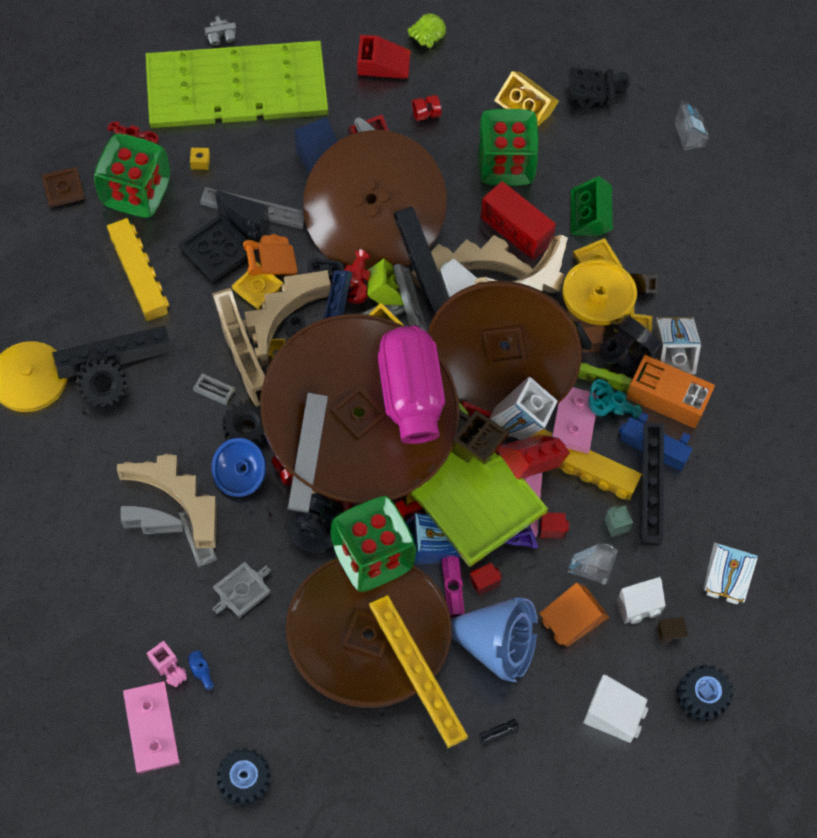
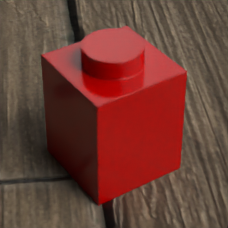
M547 512L540 517V538L563 539L565 532L569 531V520H566V513Z
M492 562L470 572L469 580L478 596L499 587L502 578L500 570L497 567L494 568Z

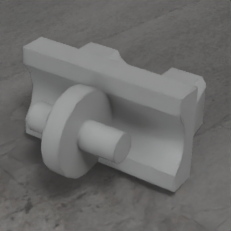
M215 16L216 22H210L211 27L205 28V36L211 46L220 44V36H225L228 43L234 42L236 33L235 22L227 24V20L220 21L219 16Z

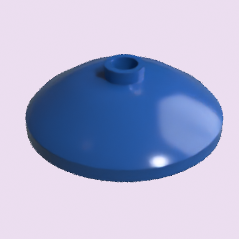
M230 439L224 442L213 456L212 476L218 488L227 495L234 497L250 495L261 486L265 479L267 469L265 455L261 448L249 439ZM244 465L247 466V469L245 471L243 470Z

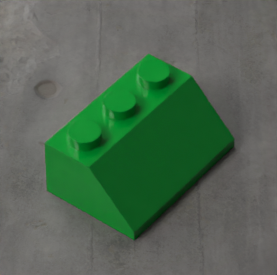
M598 176L572 188L571 234L600 236L612 231V185Z

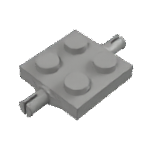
M246 562L242 563L213 586L221 598V601L212 607L214 612L218 614L227 607L238 618L242 617L271 593L262 579L272 572L271 569L265 565L260 571L256 572Z

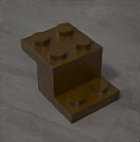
M460 410L459 428L457 435L452 440L453 448L451 452L467 463L474 457L486 465L508 437L509 431L477 410L471 417Z

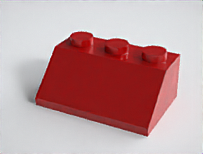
M541 434L501 445L497 449L518 480L558 468L570 455L569 450L560 438Z

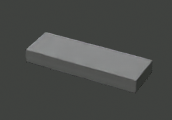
M186 511L178 513L198 567L216 561L217 558L213 548L196 549L191 520Z

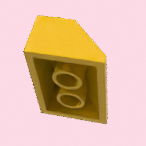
M515 71L511 72L494 100L505 109L534 111L537 116L538 126L551 115L559 100L524 74Z

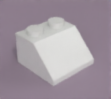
M660 577L621 589L616 604L624 624L629 622L636 624L642 621V618L648 616L655 618L662 614L661 612L665 608V599Z

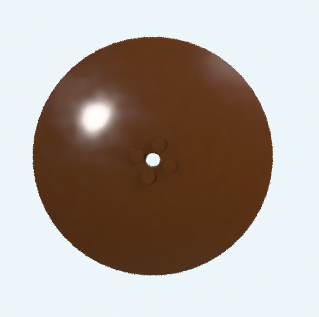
M365 314L337 315L319 320L304 327L287 340L276 353L268 367L260 398V413L267 441L284 468L318 494L334 500L362 504L381 496H388L391 500L398 499L410 494L428 482L445 463L453 448L452 440L457 435L459 428V399L454 380L439 354L438 358L445 396V405L437 421L439 437L425 443L401 442L399 425L393 422L386 414L378 353L382 336L387 331L403 326L399 323ZM308 393L328 396L313 485L294 472ZM360 409L363 411L364 416L356 417L353 411Z

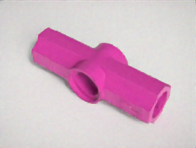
M447 556L442 558L441 561L445 600L452 619L465 614L462 592L463 583L461 580L459 557ZM456 585L458 589L453 591L448 586Z

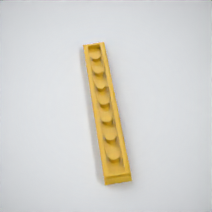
M386 595L371 602L369 607L447 747L450 748L466 740L468 735L389 596Z

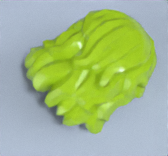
M428 13L424 14L416 24L408 28L407 32L421 46L427 45L428 48H432L434 41L437 42L439 39H443L446 33V25L439 16Z

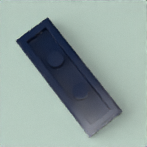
M334 271L324 319L343 315L352 272Z

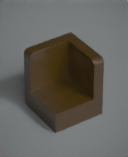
M630 273L638 293H657L658 275Z
M684 617L663 619L656 626L661 646L669 645L672 639L686 638L688 636Z

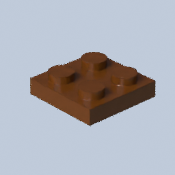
M77 167L41 175L50 208L85 199Z

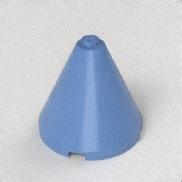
M515 597L452 618L451 638L502 680L515 682L516 679L514 678L516 676L522 677L531 663L537 641V634L532 633L533 623H538L535 607L529 599Z

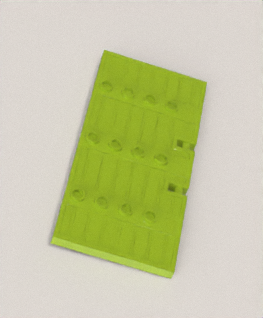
M321 41L146 53L150 128L214 124L215 119L221 118L222 123L257 120V116L261 115L264 116V120L328 115Z
M459 403V410L468 415V412ZM360 409L353 411L356 417L364 416L363 411ZM450 452L439 471L423 486L411 492L412 496L469 567L548 512L546 505L524 479L518 480L502 456H498L496 453L490 458L491 461L485 465L474 457L467 463Z

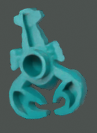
M597 379L592 383L590 394L594 390L597 391L595 396L606 394L601 399L597 397L594 399L593 395L589 396L588 406L594 414L605 416L611 411L615 415L623 416L626 413H631L634 418H639L642 413L641 406L638 404L634 406L626 401V394L617 390V393H614L611 385L601 379Z

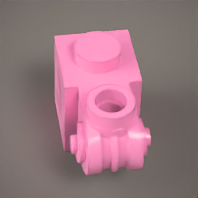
M164 640L146 653L160 675H166L168 684L174 685L176 688L182 681L187 680L185 669L177 666L178 660Z

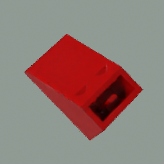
M360 35L357 75L408 79L411 50L378 36Z

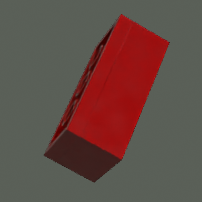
M501 181L482 198L480 219L532 261L547 249L551 237H554L556 223L507 184Z

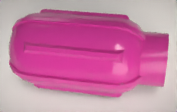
M415 325L402 326L387 331L382 336L378 353L386 414L393 422L399 425L401 442L419 444L435 440L439 437L437 421L445 405L437 345L425 330Z

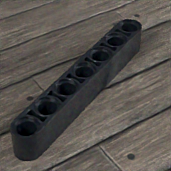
M410 206L394 212V218L433 318L438 309L449 298L414 208Z

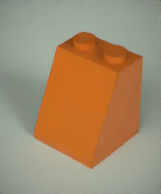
M577 582L539 613L542 616L541 622L547 629L551 628L555 633L553 635L554 639L558 644H563L564 646H570L610 617L588 588Z

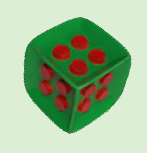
M491 109L484 111L481 116L479 130V174L481 182L488 185H498L503 181L508 186L531 184L535 179L538 164L539 140L536 113L525 109Z
M114 134L105 146L95 169L94 183L100 201L105 206L120 212L145 218L151 217L157 210L168 186L170 166L167 153L157 143L131 135Z
M381 496L344 511L333 519L331 524L332 544L344 571L359 592L368 591L392 581L413 567L416 556V546L413 537L397 507L388 496Z

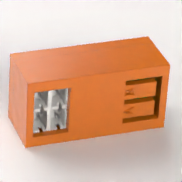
M644 355L629 386L626 399L696 429L715 385Z

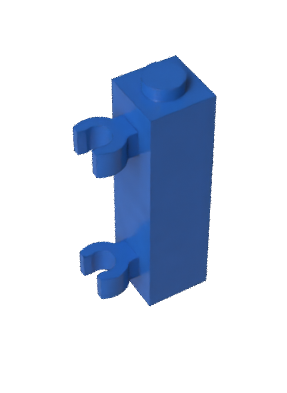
M642 412L638 420L630 417L627 423L623 422L619 429V433H621L619 440L642 452V428L649 415ZM684 432L680 441H677L664 434L665 464L682 471L693 449L687 446L691 435Z

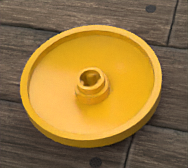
M588 260L579 263L568 272L564 280L562 295L569 311L580 320L594 325H611L613 321L618 322L625 314L629 315L637 298V288L631 275L621 266L605 260Z
M36 341L21 342L4 350L0 354V403L14 411L33 412L46 408L55 402L64 391L67 383V378L59 379L52 354V352L57 350L50 345Z

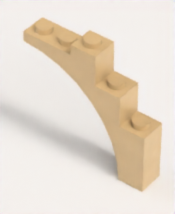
M495 235L482 249L477 244L471 243L466 239L454 253L440 244L431 251L439 274L442 265L445 262L449 263L453 258L468 271L492 270L503 272L518 279L533 270L529 264L523 263L514 254L509 253V245L506 241ZM413 270L411 272L413 283L421 289L415 271Z
M564 235L551 237L546 252L534 269L522 278L512 282L529 285L548 293L560 292L565 274L559 272L562 266L568 237ZM488 277L478 278L475 280V284L497 280Z
M328 270L284 277V285H281L282 292L264 294L265 302H262L263 309L245 312L246 320H242L245 331H248L249 338H253L254 345L258 344V348H255L256 358L260 359L261 366L269 365L268 352L270 342L282 321L301 306L317 299L329 297L331 284Z
M227 288L212 293L236 367L241 373L247 393L257 407L260 405L265 375L248 339L232 290Z
M164 454L157 456V463L146 461L143 463L125 462L117 464V473L120 480L139 481L153 485L168 493L184 508L193 526L196 549L216 548V498L211 495L198 497L196 475L183 474L179 476L177 455Z

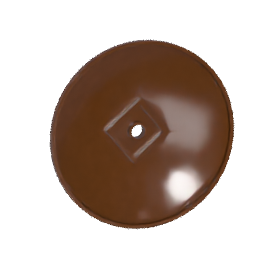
M385 130L358 132L332 145L318 159L310 172L303 198L305 223L312 240L329 260L340 261L344 265V269L347 265L351 266L357 259L355 252L359 250H364L370 254V258L365 260L364 270H369L382 259L387 260L393 266L396 264L405 267L411 265V260L394 218V212L412 206L430 248L442 229L447 208L445 182L432 156L414 140L402 134ZM370 195H375L377 198L374 204L367 203V198Z
M487 281L466 287L444 302L433 317L428 330V334L437 345L438 354L446 364L454 380L459 403L465 401L493 413L495 407L528 377H531L557 400V405L573 388L580 371L582 357L581 341L571 317L549 295L522 283ZM503 341L508 342L510 347L503 348L500 343Z
M338 558L314 570L295 592L286 619V638L289 653L304 679L328 698L356 707H384L402 702L416 695L415 687L369 604L386 595L389 596L432 674L436 677L448 655L452 623L444 596L428 575L413 565L402 576L374 589L359 592L351 583ZM371 631L374 637L366 639L363 637V633Z

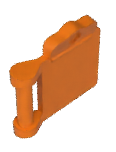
M272 234L270 236H262L260 243L252 240L243 242V247L248 257L249 275H297L298 269L293 246L289 244L287 237ZM258 249L261 267L256 265L254 250Z

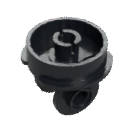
M626 314L618 322L613 321L611 323L617 330V333L603 343L600 349V357L605 363L612 364L611 368L614 373L629 376L638 369L644 355L656 359L655 354L662 345L643 325Z
M318 493L311 494L308 513L295 511L291 522L288 523L287 531L289 537L295 545L308 552L321 553L328 551L334 547L331 541L332 521L339 514L343 513L344 510L331 498Z

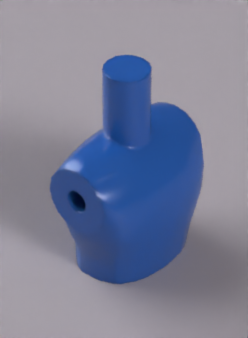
M201 651L192 652L188 656V662L193 675L203 681L206 690L212 689L214 685L210 678V668Z

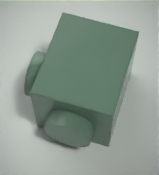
M617 505L609 508L604 518L611 537L629 532L633 524L626 505L621 507Z

